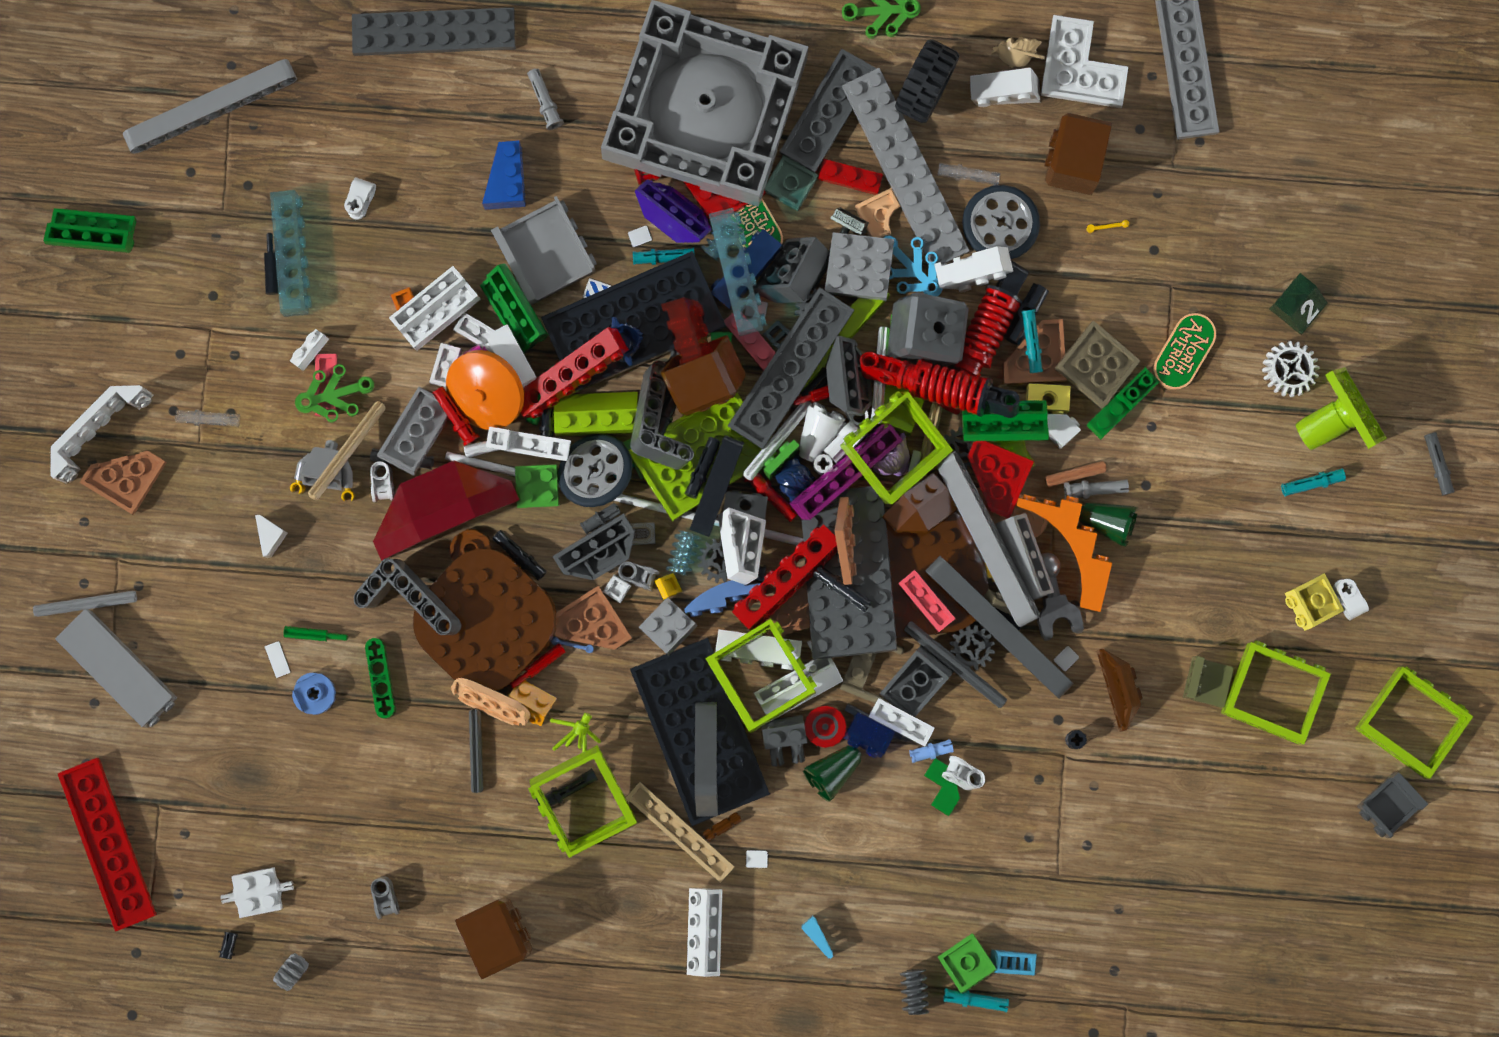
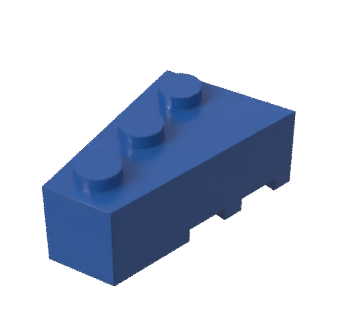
M519 140L498 142L482 202L485 210L526 207L522 147Z

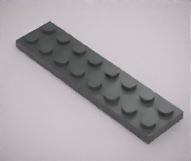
M514 7L352 14V53L354 56L516 49Z
M819 287L728 424V427L763 449L834 343L836 337L848 322L854 309Z

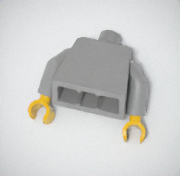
M327 440L324 448L314 447L311 453L305 455L297 463L294 477L296 482L290 486L292 492H295L296 486L299 485V494H303L305 492V485H314L338 453V443ZM348 460L327 487L328 489L342 491V487L345 488L341 495L343 501H345V494L347 492L352 496L351 501L355 499V494L351 491L353 487V472Z

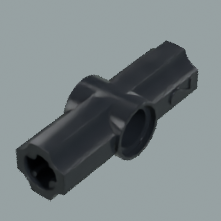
M1035 283L1032 284L1007 333L1003 337L1008 342L1018 346L1021 344L1025 336L1021 311L1035 310L1036 317L1049 293L1045 287Z

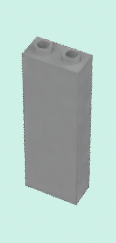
M84 609L55 638L141 727H153L160 720L159 716L164 711L168 712L175 705L174 701L177 697L91 610Z

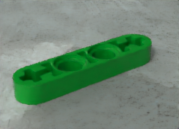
M371 638L365 644V652L375 711L380 718L389 719L395 714L396 707L386 647L382 640ZM373 642L380 645V648L377 649L378 656L382 655L383 659L371 661V657H375V652L370 650ZM377 662H381L384 665V671L381 674H376L373 671V666ZM379 683H385L388 687L387 692L383 695H380L376 690ZM389 696L390 700H385L386 706L391 707V710L387 712L388 715H385L384 712L380 711V708L384 707L383 701L378 702V698Z

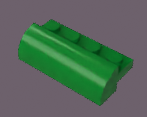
M54 208L51 223H47L43 241L46 245L130 253L135 243L133 235L137 219L135 216Z
M499 264L486 275L487 279L480 284V287L502 324L509 326L523 354H525L537 343L544 341L548 337V333L507 264Z
M1046 400L1020 401L1019 413L1013 418H1007L985 411L982 417H979L976 414L969 413L967 410L962 411L964 441L1048 440Z

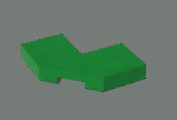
M934 759L924 774L926 778L941 786L931 806L949 816L960 799L958 788L955 783L949 782L942 777L943 772H946L948 766L940 760Z

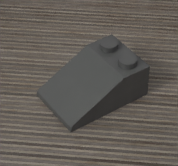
M920 645L880 692V695L896 708L916 717L954 671Z

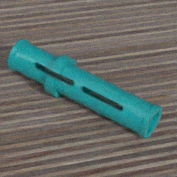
M694 248L633 251V265L648 263L656 265V263L668 262L691 251L695 255Z
M1035 310L1022 311L1027 345L1025 354L1028 355L1029 372H1043L1040 355L1042 349L1039 348Z
M1343 468L1326 473L1323 471L1319 472V475L1282 483L1281 490L1284 497L1319 487L1327 488L1328 485L1346 481V475Z
M945 988L943 1002L962 1004V1007H967L968 1005L1006 1013L1008 1011L1009 999L969 993V990L963 994L960 991Z

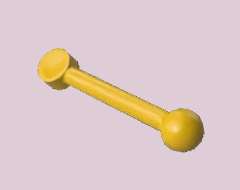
M1123 220L1120 223L1100 226L1090 224L1086 230L1088 233H1093L1094 230L1121 226L1127 228L1129 221Z

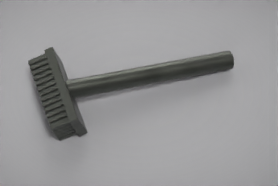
M842 207L836 208L830 218L843 225L839 232L843 234H848L852 230L859 235H863L866 233V228L869 222L853 215V213L844 210ZM829 255L826 259V263L823 265L818 275L816 282L811 288L812 291H814V289L817 287L818 283L820 282L821 278L823 277L824 273L828 268Z

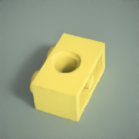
M1029 383L1026 390V401L1043 400L1044 396H1049L1052 398L1053 404L1047 405L1048 413L1064 415L1070 409L1071 386Z

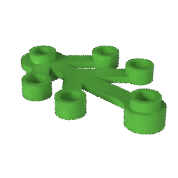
M872 0L878 6L857 8L855 4L847 3L842 8V17L846 21H854L857 17L880 15L872 25L867 26L865 31L866 36L869 39H873L877 36L880 27L892 14H900L893 23L886 26L887 36L895 37L898 33V28L907 18L912 19L919 15L921 6L917 0H895L899 5H891L886 0ZM912 6L914 10L909 12L907 7ZM846 12H853V16H847ZM892 27L896 31L894 33H890L888 29ZM873 29L875 33L871 35L868 33V30Z
M337 364L333 368V375L324 392L315 395L319 384L323 383L326 378L323 371L317 370L313 374V381L307 392L301 393L296 397L295 406L301 413L313 411L325 417L330 423L338 420V412L333 409L327 410L318 405L319 403L327 402L345 411L348 416L354 417L358 414V406L354 403L348 404L338 398L359 391L362 394H369L374 388V382L370 377L365 376L360 378L358 383L335 389L340 378L346 372L343 365ZM337 368H342L343 373L337 374L335 370ZM316 374H322L323 379L317 380L315 378ZM367 381L369 382L370 386L368 388H364L362 386V382ZM303 399L309 400L308 406L302 405ZM355 407L356 412L351 414L348 408ZM335 413L336 418L331 420L328 418V414Z

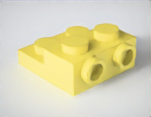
M1325 573L1285 593L1286 604L1294 610L1296 614L1295 621L1299 627H1303L1304 631L1344 611Z

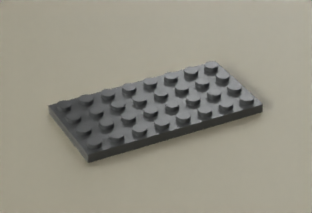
M871 486L846 489L811 520H802L804 542L811 537L810 533L816 527H821L823 524L835 535L840 497L849 498V504L854 507V517H852V534L855 535L853 563H856L857 575L853 576L852 584L848 585L872 601L871 605L867 606L869 607L868 610L863 612L835 590H829L827 588L828 585L812 576L807 581L813 659L897 651L887 524L882 518L885 514V503ZM815 545L812 548V552H819L822 549V545ZM837 552L823 567L833 575H839L843 581L839 554Z

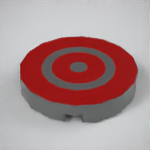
M820 706L812 710L806 717L804 725L809 741L823 748L833 747L838 744L846 731V722L842 713L830 706Z

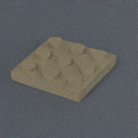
M1092 321L1054 369L1102 409L1140 360L1095 321Z

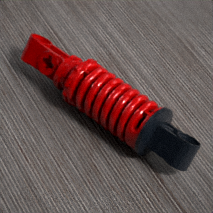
M1011 260L1013 272L1006 274L1005 278L999 279L996 286H986V295L982 297V303L978 305V310L974 313V318L971 319V324L967 327L963 358L959 363L953 365L956 374L958 371H963L964 376L966 373H970L972 379L975 375H978L980 378L982 368L990 369L992 357L996 355L994 349L1000 347L999 342L1004 339L1002 335L1007 333L1006 328L1010 327L1009 321H1012L1014 318L1012 313H1016L1019 306L1022 305V301L1017 295L1029 274V270ZM938 404V406L955 415H958L961 411L960 408L954 409L952 406L947 407L944 404Z
M866 352L860 357L861 374L864 378L876 380L887 385H894L898 389H908L913 398L929 399L933 403L937 402L947 407L952 406L954 409L960 408L962 411L967 410L969 413L976 414L979 417H982L985 411L1007 418H1013L1019 413L1020 397L1018 393L993 386L992 378H979L978 375H975L972 379L970 373H966L964 376L963 371H958L956 374L955 369L950 371L947 367L941 369V366L938 364L933 368L932 363L923 359H919L917 364H910V361H901L874 352Z

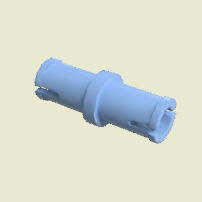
M948 739L935 744L927 743L925 747L909 750L910 758L912 757L911 761L915 763L929 758L933 760L936 759V756L954 752L951 745L952 742Z

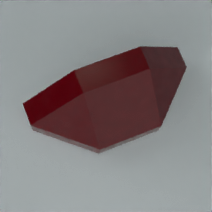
M454 460L401 483L373 540L381 561L391 558L396 553L464 522L519 501V497L512 484L513 481Z

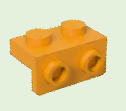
M523 681L516 688H513L508 696L525 706L530 712V719L528 721L542 726L557 699L527 681Z

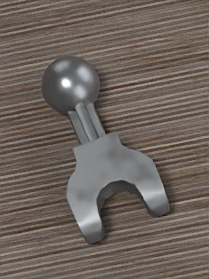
M1042 553L1041 556L1054 593L1047 595L1048 598L1043 599L1044 607L1039 613L1040 617L1037 618L1041 637L1044 641H1048L1053 637V623L1060 617L1068 620L1074 633H1082L1084 627L1080 610L1068 602L1066 594L1060 595L1056 576L1060 571V561L1052 553Z

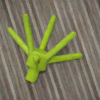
M584 713L582 719L577 720L576 723L551 718L550 722L573 727L572 731L552 749L554 751L557 750L565 742V746L568 747L577 735L579 736L578 748H582V753L587 751V734L597 743H601V740L589 730L590 726L588 723L592 716Z

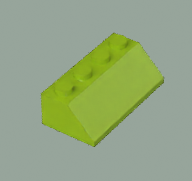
M638 392L571 394L563 396L559 399V403L554 406V433L557 437L632 433L638 406Z

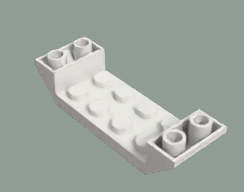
M140 385L110 386L51 446V477L65 484L75 480L81 469L70 457L79 453L81 446L96 435L99 427L105 426L110 421V416L125 406V401L140 410L150 404L151 398L154 395Z

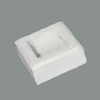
M613 575L603 593L621 603L631 585Z

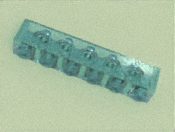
M295 190L270 192L280 313L284 317L309 315V308L312 307L311 297L307 295L310 281L305 273V268H308L307 256H304L303 248H306V238L302 236V228L305 227L303 216H300V208H303L302 197ZM286 210H293L291 216L284 217ZM294 229L293 236H285L288 230ZM291 249H296V254L293 257H287V253ZM293 269H297V275L293 278H290V271ZM295 289H299V295L295 298H292L291 292Z
M730 208L710 213L709 217L739 336L764 331L763 326L767 325L764 313L760 314L758 306L762 304L759 293L755 294L753 285H757L754 273L749 272L748 265L752 263L749 252H744L743 245L747 243L744 232H739L738 225L742 224L739 212H734V209ZM732 226L734 234L731 237H725L723 235L724 227ZM731 246L739 248L737 257L733 258L728 255V249ZM737 266L744 268V275L740 278L733 276V269ZM745 286L749 289L748 297L740 298L738 296L740 287ZM746 307L754 309L755 313L752 318L747 319L743 316V310Z

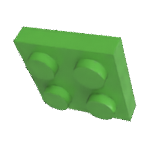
M795 440L791 443L785 442L779 449V455L776 458L771 456L765 462L764 475L771 480L777 471L782 469V465L799 452L800 445Z
M557 464L515 466L516 493L519 497L517 508L559 506Z
M973 933L938 956V959L962 994L997 971V968Z

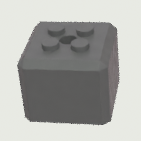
M918 292L898 299L893 304L887 350L888 356L901 361H910V364H917L919 359H923L932 363L933 368L937 364L943 368L959 363L963 358L969 308L965 302ZM935 322L941 325V332L939 334L934 331L933 326Z

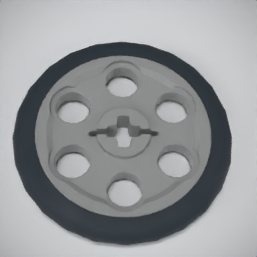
M993 185L982 189L969 200L962 219L963 232L966 240L976 252L996 246L1008 247L1010 259H1014L1026 253L1035 243L1040 229V216L1032 199L1023 191L1012 186ZM988 200H995L998 203V207L990 210L986 205ZM1015 201L1018 204V209L1010 211L1007 208V203ZM983 216L987 223L984 226H978L975 223V218ZM1004 218L1007 226L1002 225L998 227L997 219L1001 220ZM1019 219L1025 220L1027 228L1022 230L1017 228L1016 221ZM992 234L995 237V243L991 245L986 244L984 236ZM1013 236L1016 239V244L1013 246L1006 245L1005 237Z
M594 434L579 439L570 446L568 461L561 460L558 482L561 491L571 502L583 507H598L612 502L622 494L631 479L633 463L631 454L628 451L629 449L622 441L607 434ZM595 447H601V452L598 455L593 456L591 454ZM612 455H617V461L613 464H609V457ZM583 458V464L575 467V460ZM593 468H594V469H597V468H598L599 471H598V472H592V469H593ZM611 474L617 475L615 482L607 483V478ZM582 477V483L578 486H573L574 479ZM594 485H598V492L596 494H590V488Z

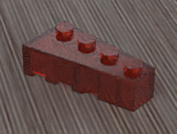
M683 297L661 304L663 312L667 311L670 321H667L668 328L676 336L673 342L675 350H677L679 355H682V358L679 360L680 365L713 352L707 340L708 328L702 319L704 315L703 308L698 301Z

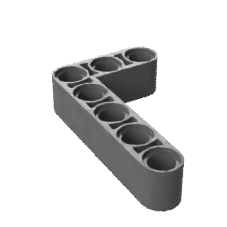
M657 360L643 374L630 447L639 456L680 470L693 459L694 452L687 444L658 434L666 390V383L661 375V371L667 364Z
M384 559L354 594L353 599L357 607L375 608L394 587L438 634L455 635L461 629L460 620L401 559ZM392 564L394 565V571H393V572L391 571V566H392ZM406 578L408 579V585H407V587L405 586V579H406ZM379 580H381V587H380V588H379V586H378ZM419 593L422 594V599H421V601H419V598H418ZM366 595H368V602H367V603H366V600H365ZM433 607H435L436 610L435 615L432 614ZM447 621L449 622V625H450V627H449L448 630L446 629V623H447Z
M695 702V803L697 817L718 816L717 702Z

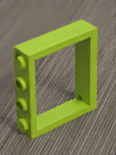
M898 391L889 398L890 402L887 405L878 407L874 411L875 415L870 419L863 420L859 424L860 428L856 432L852 431L843 438L844 442L840 445L885 504H893L953 451L909 392ZM902 403L936 448L887 491L853 448V445Z
M769 619L705 658L750 733L816 694L814 688L817 685L811 675L806 677L803 672L806 669L800 657L795 659L792 654L795 650L789 639L786 641L781 636L784 632L778 621L774 623L772 619ZM771 630L807 690L754 722L718 661Z
M1255 640L1254 643H1247L1221 714L1298 745H1304L1331 674L1325 672L1326 668L1314 664V666L1305 664L1306 660L1294 656V658L1286 656L1285 651L1274 648V651L1266 648L1267 645L1260 641ZM1254 652L1320 677L1300 733L1234 708Z
M1407 666L1405 668L1398 667L1355 729L1424 779H1430L1473 716L1468 713L1469 711L1465 706L1459 703L1456 705L1452 702L1451 696L1447 693L1435 690L1433 688L1434 684L1430 681L1418 678L1414 670L1409 669ZM1400 678L1458 718L1426 765L1369 725V722Z
M598 745L529 780L531 787L528 790L532 798H537L539 801L538 809L542 817L547 816L550 822L547 825L551 834L557 835L559 849H561L562 853L566 852L569 858L637 823L636 817ZM594 759L623 816L570 842L540 786Z

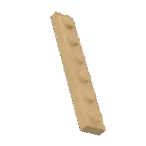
M641 782L626 797L720 883L735 867Z

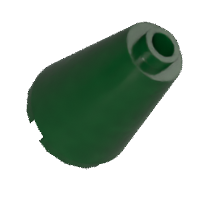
M1086 503L1081 508L1080 523L1093 527L1094 531L1126 547L1129 541H1126L1127 535H1132L1136 523L1137 513L1135 512L1138 510V507Z
M847 745L806 766L803 774L811 787L815 786L819 790L817 794L830 802L861 763L860 757L862 754L855 746Z

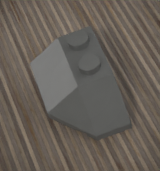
M837 336L826 363L829 399L832 404L842 411L862 416L873 403L871 380L864 378L861 374L860 357L862 353L857 348L856 341Z
M622 514L553 555V558L563 574L595 580L629 559L635 531L625 514Z

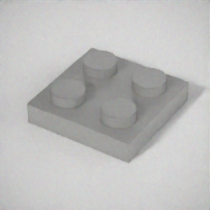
M667 598L639 628L669 656L697 627V624Z

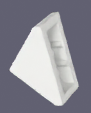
M255 515L263 557L271 558L288 533L265 517Z

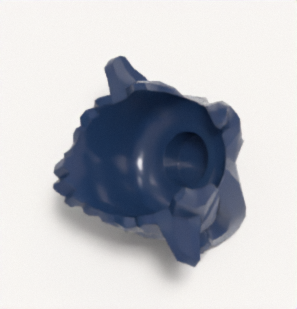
M612 317L611 328L618 330L628 348V351L623 354V358L617 362H626L628 366H632V356L639 348V344L643 339V333L627 323L620 324L616 317Z
M797 454L793 460L786 461L782 465L781 471H777L775 475L777 482L780 484L781 492L789 497L790 502L816 481V478L810 473L809 469L800 463V457Z

